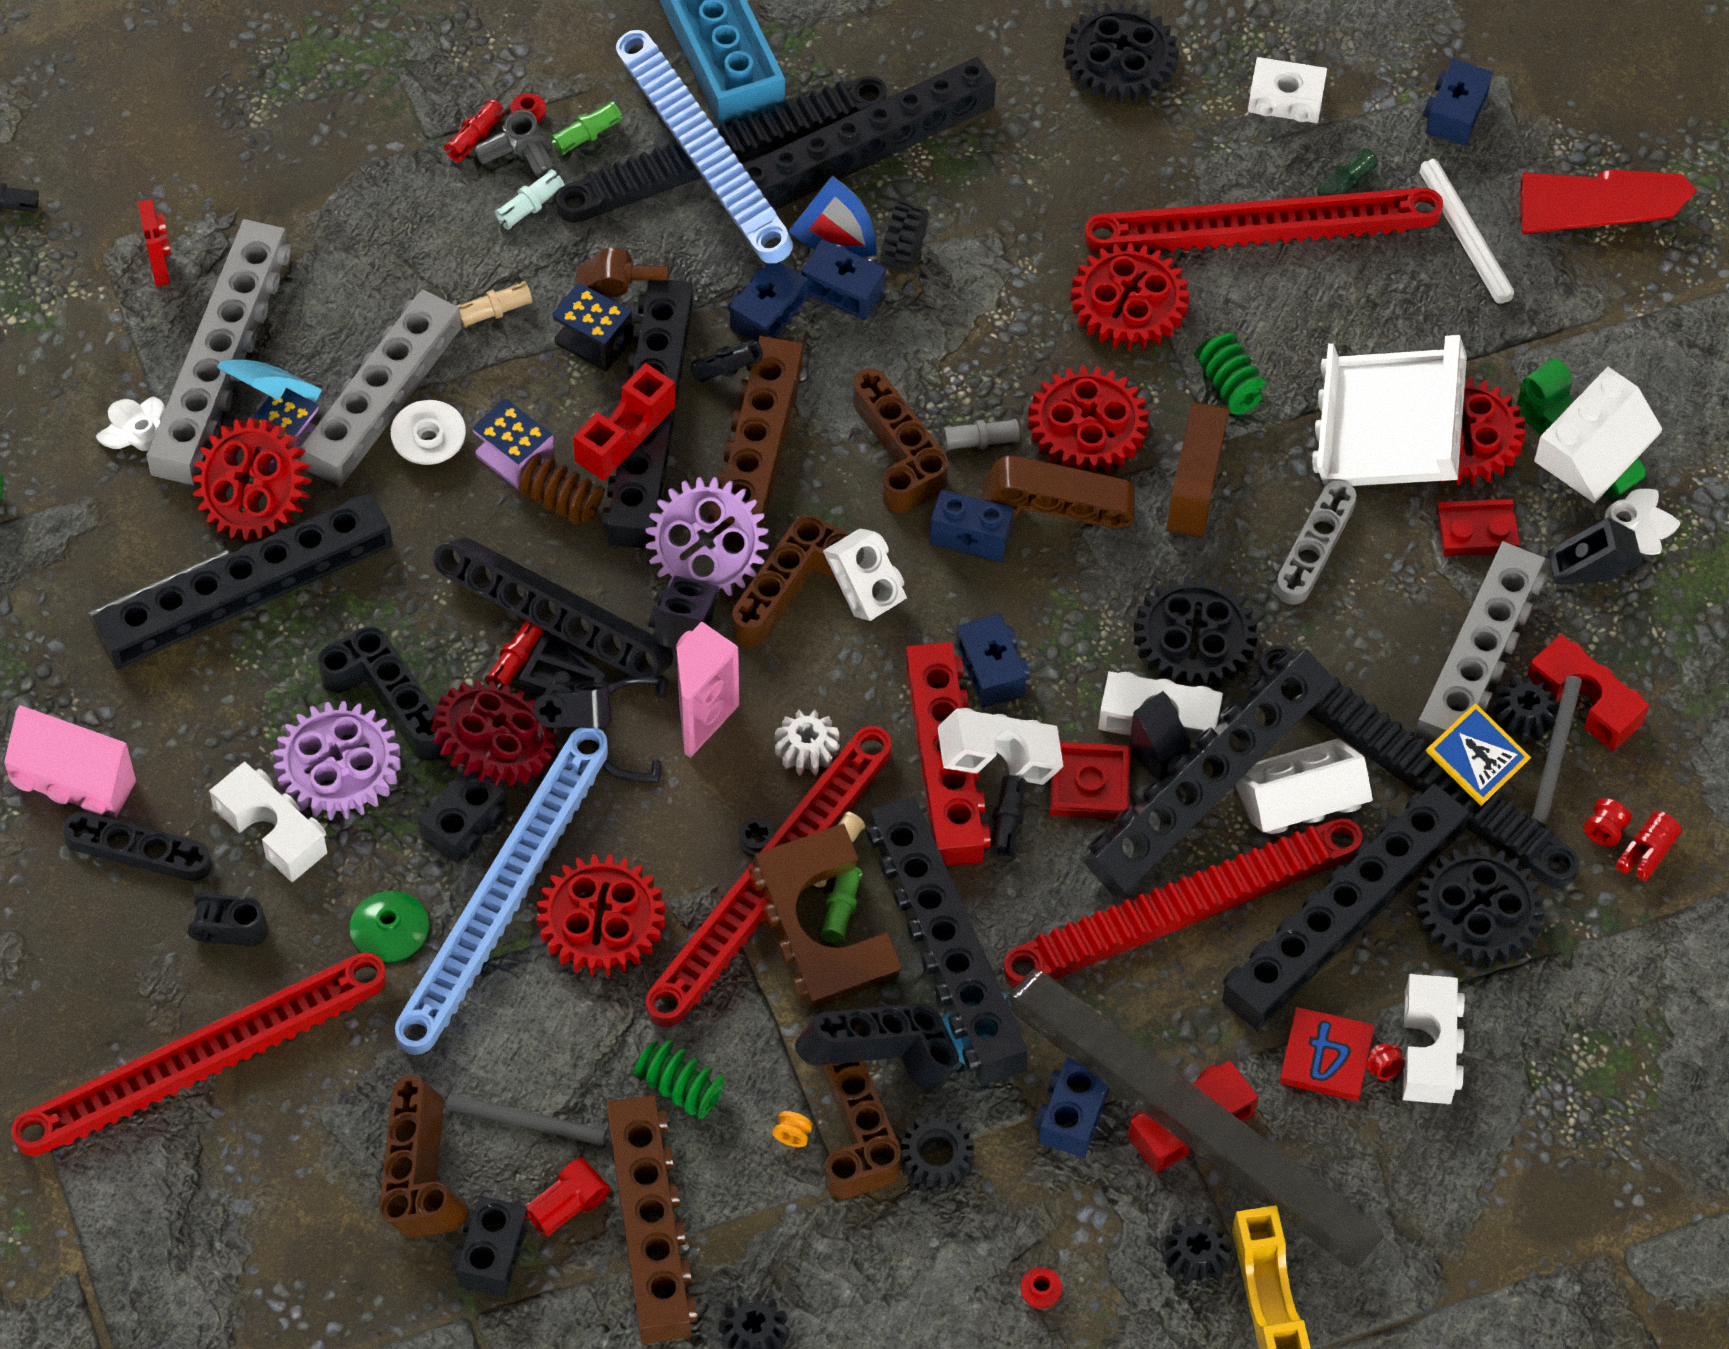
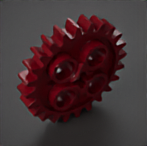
M475 680L472 688L465 682L461 683L458 690L451 687L447 696H441L432 716L434 722L431 726V731L436 733L433 742L443 745L440 754L442 756H453L451 766L460 764L466 766L464 775H468L472 771L477 772L479 782H482L488 776L491 777L495 786H498L501 778H504L509 786L514 785L516 778L524 784H527L530 776L537 779L542 770L546 771L557 747L554 745L557 734L552 733V728L545 727L535 718L534 704L536 700L525 702L522 700L524 696L523 691L513 695L510 693L509 685H505L502 690H499L494 681H490L488 688H484L479 680Z

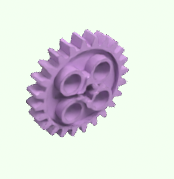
M697 477L696 488L692 489L685 480L682 482V494L671 488L668 490L669 496L672 499L670 503L662 499L657 501L663 512L662 514L650 513L649 517L658 524L657 527L646 528L645 532L655 536V541L645 546L648 549H657L658 554L649 561L650 564L662 563L663 568L658 572V577L668 573L672 576L668 587L676 575L719 586V589L723 588L725 593L731 596L733 594L732 583L735 582L741 588H745L746 582L743 575L747 574L755 578L757 572L751 566L752 563L764 564L765 559L758 555L757 551L769 548V544L760 541L759 536L768 533L769 528L758 527L757 522L763 519L765 514L752 513L751 510L756 505L757 500L745 503L743 501L746 493L745 488L735 495L731 492L733 481H729L722 489L719 488L717 477H713L710 486H705L702 477ZM713 501L720 506L721 516L719 520L708 522L702 517L700 509L704 502ZM733 516L735 518V522L713 539L715 547L712 548L706 544L686 560L680 559V554L702 537L699 530L704 529V531L710 532L728 517ZM676 524L685 525L691 532V539L685 545H678L671 539L670 532ZM735 531L743 536L745 544L741 551L731 552L726 549L724 545L726 533ZM705 554L712 558L714 570L711 574L701 575L696 572L693 563L696 556Z
M346 701L341 702L338 710H333L330 702H326L325 712L319 713L314 706H311L310 718L307 719L301 714L296 715L298 727L289 724L285 725L288 737H278L279 749L273 751L276 763L273 765L275 776L279 777L277 779L279 789L286 790L285 792L294 800L297 799L300 811L305 810L311 805L312 814L315 818L322 810H327L329 820L334 818L336 811H342L344 818L349 819L350 809L355 808L361 815L365 814L364 804L366 802L374 807L379 806L377 794L388 797L390 795L388 784H397L395 771L401 770L400 758H398L401 756L400 747L396 743L395 731H388L386 719L377 721L375 710L369 711L364 716L362 705L359 703L352 711H348ZM346 735H353V736H355V737H353L352 739H349V740H341V739H340V738H342L343 736H346ZM310 750H318V751H319V752H317L316 754H313V755H305V754H304V753H306L307 751H310ZM359 766H370L367 770H356ZM323 781H334V783L328 786L319 785Z

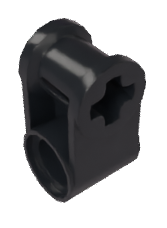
M595 680L582 683L552 684L535 702V718L540 724L550 728H598L612 723L608 683Z
M200 892L196 895L194 904L197 906L194 922L189 924L187 932L194 940L203 943H226L249 947L256 946L266 939L268 935L267 920L260 902L255 898L221 895L215 892ZM252 918L255 919V920H254L252 923H250V924H247V925H242V924H241L244 920L252 919Z

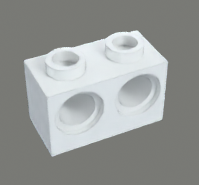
M865 529L856 530L823 550V553L854 617L871 621L907 599V596L902 588L904 586L902 575L897 568L891 565L886 553L889 550L885 540L880 534ZM863 548L864 558L858 565L856 555L858 550ZM879 581L880 591L876 597H873V585Z

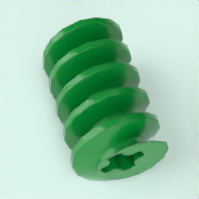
M1228 332L1206 340L1196 349L1193 355L1199 360L1200 366L1206 371L1207 377L1213 382L1214 388L1220 393V397L1227 404V408H1230L1229 411L1232 414L1238 415L1251 411L1260 403L1263 396L1261 392L1267 382L1263 377L1258 376V368L1251 365L1252 359L1249 355L1244 354L1245 349L1242 344L1237 343L1238 338L1235 333Z
M669 1039L662 1046L658 1045V1041L652 1042L640 1056L634 1069V1077L639 1080L646 1079L647 1086L652 1089L659 1088L660 1095L665 1098L671 1097L672 1103L678 1107L685 1105L686 1113L691 1116L697 1114L698 1121L702 1120L719 1100L726 1077L719 1075L711 1082L709 1079L713 1068L707 1066L698 1073L697 1068L700 1059L694 1057L685 1064L684 1060L687 1050L681 1048L674 1055L671 1054L674 1041Z

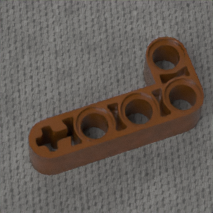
M867 368L861 370L854 378V407L896 462L883 475L882 501L884 506L890 511L903 513L939 495L941 490H945L947 486L948 458L887 377L876 369ZM902 487V488H904V489H903V490H897V489H894V488Z
M1193 401L1175 476L1166 532L1204 538L1230 408Z
M1005 456L996 461L982 484V500L1014 507L1013 520L1021 509L1116 529L1129 527L1135 520L1134 484L1120 478L1019 456Z
M811 515L802 516L794 521L733 608V638L740 646L746 648H753L763 643L814 570L836 580L823 550L850 534ZM805 538H811V539H814V540H813V541H804L803 539H805ZM857 552V555H856L857 564H858V552ZM785 566H793V567H795V568H793V569H785V568H783V567H785ZM765 594H774L775 596H773V597H766V596H763V595H765Z
M865 1062L845 1063V1068L842 1070L841 1064L821 1065L822 1073L852 1143L850 1146L834 1151L827 1158L825 1165L826 1189L836 1198L849 1199L895 1182L900 1172V1146ZM849 1087H856L862 1090V1092L858 1095H850L844 1092V1090ZM868 1121L874 1123L877 1127L872 1130H864L858 1125ZM883 1156L889 1158L892 1162L887 1165H878L873 1162V1159ZM839 1170H849L853 1173V1176L843 1179L837 1177L834 1173Z
M416 1075L403 1077L393 1088L379 1206L380 1215L385 1221L404 1235L413 1238L455 1231L463 1225L468 1215L466 1202L446 1186L436 1182L444 1099L439 1092Z

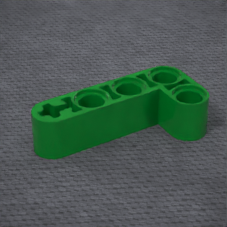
M1551 358L1523 379L1517 400V406L1521 407V416L1540 435L1575 401L1570 395L1573 383L1571 372L1557 358ZM1639 458L1604 493L1607 497L1617 499L1644 479L1645 469Z

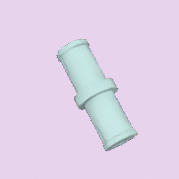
M550 169L529 187L523 186L520 188L516 197L495 210V216L500 224L505 220L506 223L503 224V227L509 230L529 213H537L541 210V204L555 195L561 187L565 186L561 177L557 176L554 178L557 173Z

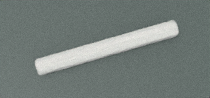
M1436 159L1424 161L1421 164L1420 174L1428 188L1435 190L1441 195L1443 199L1442 212L1493 299L1498 304L1511 301L1514 289L1441 165Z

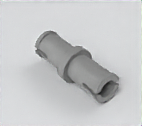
M1017 419L985 423L984 420H975L972 425L942 428V442L945 451L967 447H977L978 450L987 449V445L1009 442L1017 443L1020 440Z

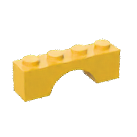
M1277 1205L1236 1211L1232 1234L1259 1349H1311L1304 1320H1301L1297 1314L1290 1290L1286 1265V1243Z

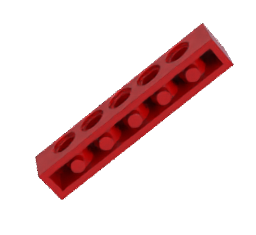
M952 642L907 646L906 672L931 834L946 867L983 863L984 848L990 847V832L988 824L981 825L980 813H985L983 790H976L974 782L975 779H979L980 774L979 772L976 774L943 768L937 728L942 722L936 720L941 717L947 718L957 708H969L967 690L960 689L958 679H963L961 656H954ZM939 684L943 685L944 688L936 689L931 686ZM958 785L961 788L957 790L948 789L946 786ZM959 818L965 820L966 823L955 824L951 820Z

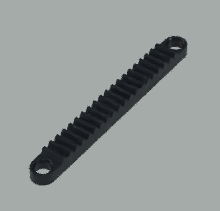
M872 76L861 77L845 84L842 81H838L834 88H830L827 85L820 93L816 90L811 91L809 97L805 98L803 95H799L795 102H791L788 99L783 106L779 107L775 104L767 112L761 109L754 117L751 114H747L743 121H739L736 118L729 126L722 123L717 131L739 163H744L771 153L886 99L887 88L881 79ZM869 90L876 92L879 96L875 100L867 101L859 95ZM670 142L663 150L656 147L649 155L646 152H642L638 159H634L631 156L628 157L624 164L617 161L610 169L603 166L599 173L595 174L593 171H590L585 178L561 187L556 197L557 210L561 218L568 222H582L703 177L679 143L674 145ZM573 197L581 198L585 202L579 208H570L565 204L568 199Z
M1279 645L1266 649L1261 655L1259 675L1267 677L1272 672L1268 664L1276 660L1285 651L1291 649ZM1333 678L1337 683L1307 712L1311 717L1416 792L1421 791L1424 793L1435 783L1470 812L1466 828L1497 850L1505 851V855L1511 860L1518 858V865L1524 869L1530 868L1531 874L1551 887L1562 888L1571 884L1575 879L1579 868L1578 856L1569 846L1553 836L1550 828L1543 829L1537 819L1531 820L1528 818L1526 811L1515 809L1512 801L1505 802L1499 792H1495L1481 806L1425 751L1428 748L1426 740L1415 738L1412 730L1405 731L1399 721H1391L1389 714L1386 712L1380 713L1374 703L1367 704L1364 696L1361 694L1356 696L1350 686L1343 687L1339 678ZM1283 681L1281 692L1286 699H1289L1291 694L1290 687ZM1555 858L1561 859L1567 863L1569 870L1562 874L1555 873L1549 869L1547 862Z

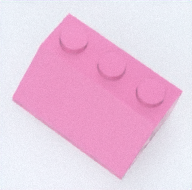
M703 622L692 632L690 630L685 632L676 645L679 708L684 754L690 758L739 707L738 646Z
M21 705L17 708L4 761L10 782L23 791L35 790L44 793L57 803L66 804L69 802L82 807L87 813L99 816L105 815L116 819L136 783L127 744Z

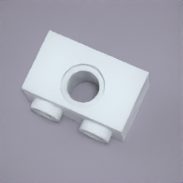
M1257 57L1248 112L1262 116L1294 119L1299 122L1318 123L1327 68Z

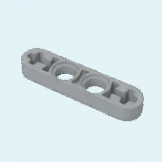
M1340 480L1332 481L1323 489L1279 572L1276 594L1283 602L1292 605L1300 604L1308 598L1353 512L1356 491L1349 483ZM1339 495L1344 497V500L1340 501L1335 513L1331 510L1332 502ZM1324 521L1331 524L1334 531L1329 534H1320L1313 526L1318 522ZM1304 550H1311L1319 556V559L1314 563H1307L1302 561L1298 554ZM1296 572L1302 574L1299 586H1296L1294 590L1289 589L1288 584H1292L1296 577Z

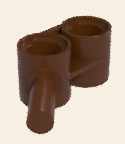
M607 248L576 268L574 286L581 283L605 297H619L628 292L629 284H632L633 280H669V266L633 265L631 256L627 251L620 248Z

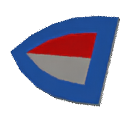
M834 176L828 180L788 231L799 241L814 250L821 240H825L832 244L842 245L848 251L861 257L877 255L876 233L868 211L861 200Z

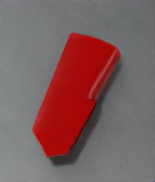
M1606 170L1599 173L1596 177L1522 172L1519 188V220H1522L1521 232L1522 234L1672 219L1693 197L1697 189L1683 174Z

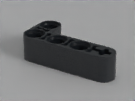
M374 626L360 628L321 650L318 655V664L323 686L327 690L341 693L366 681L413 753L423 760H434L441 756L440 752L443 745L433 742L436 733L431 731L435 707L381 629ZM368 649H377L371 653L365 652ZM336 666H342V667H343L342 669H339V670H331L333 667H336ZM387 677H395V678H396V679L391 680V681H384V680H383V679H385V678H387ZM407 705L415 706L412 709H402L404 706ZM424 726V732L421 733L420 728Z
M926 1004L822 1012L816 1015L795 1042L796 1052L800 1058L806 1063L816 1066L901 1058L911 1080L918 1087L926 1090L935 1089L959 1060L957 1049L941 1016L934 1008Z

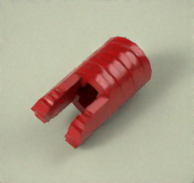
M1653 811L1616 862L1615 869L1627 874L1642 857V861L1638 864L1636 877L1647 881L1682 833L1680 824L1664 812Z

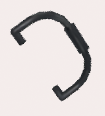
M631 675L622 676L608 684L610 696L614 691L626 685L646 684L657 685L656 697H666L667 679L664 676H654L647 680H640ZM606 726L598 727L606 735ZM590 740L595 753L599 749V744ZM607 758L602 768L615 778L632 782L658 783L661 779L662 762L653 760L651 773L619 769L610 763Z

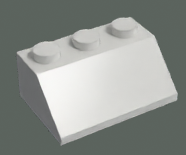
M1607 367L1541 435L1534 462L1595 503L1658 437L1662 427L1640 389L1613 369Z
M1339 738L1258 761L1235 784L1251 823L1267 834L1284 832L1289 828L1288 825L1299 822H1319L1325 818L1326 814L1336 811L1341 813L1353 812L1360 809L1361 804L1373 801L1365 757Z

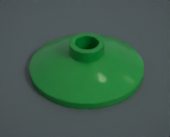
M399 891L379 892L363 900L355 909L350 921V935L355 948L360 953H372L378 956L384 964L398 963L411 958L424 946L429 935V918L423 905L411 895ZM386 918H395L392 924L381 922Z

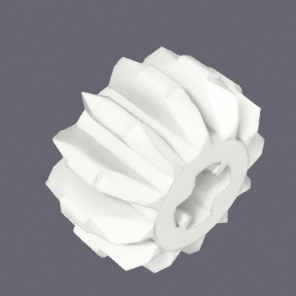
M800 709L796 713V719L785 716L782 721V728H777L775 732V741L777 742L775 753L777 757L782 758V764L785 769L796 766V772L799 776L805 769H810L816 776L819 772V766L828 768L832 763V758L837 757L840 752V745L838 744L839 731L836 727H832V720L829 716L818 719V713L815 709L810 716H804Z

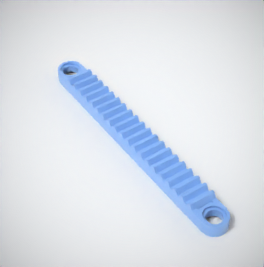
M640 30L625 33L620 37L616 45V50L624 66L756 254L766 263H778L787 258L793 249V242L786 227L757 188L754 181L751 180L747 171L744 170L742 164L739 163L729 146L726 145L717 129L708 120L706 114L702 111L692 94L689 93L680 77L677 76L675 70L672 69L669 62L647 33ZM644 45L639 52L628 54V51L633 46ZM781 238V242L776 247L764 248L766 242L770 239Z
M580 727L570 735L408 1001L395 1025L397 1043L404 1052L419 1055L429 1051L434 1046L443 1029L450 1024L452 1014H456L460 1001H464L466 991L473 986L474 978L480 974L483 963L488 961L490 951L495 949L499 936H503L505 926L512 921L514 911H518L522 898H526L528 888L533 886L537 873H541L543 863L550 858L552 848H556L558 838L565 833L567 823H571L573 813L580 808L582 798H586L589 787L593 786L596 775L607 758V737L599 728ZM585 740H593L599 744V749L595 753L588 755L582 754L577 748ZM413 1024L423 1025L427 1029L426 1035L418 1041L409 1040L404 1035L406 1029Z

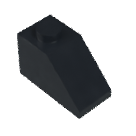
M1609 517L1548 550L1555 583L1559 585L1612 580L1642 564L1635 531Z
M1164 691L1133 712L1129 741L1131 754L1156 780L1159 779L1161 781L1171 773L1168 770V766L1183 753H1186L1187 756L1189 755L1191 741L1168 695Z

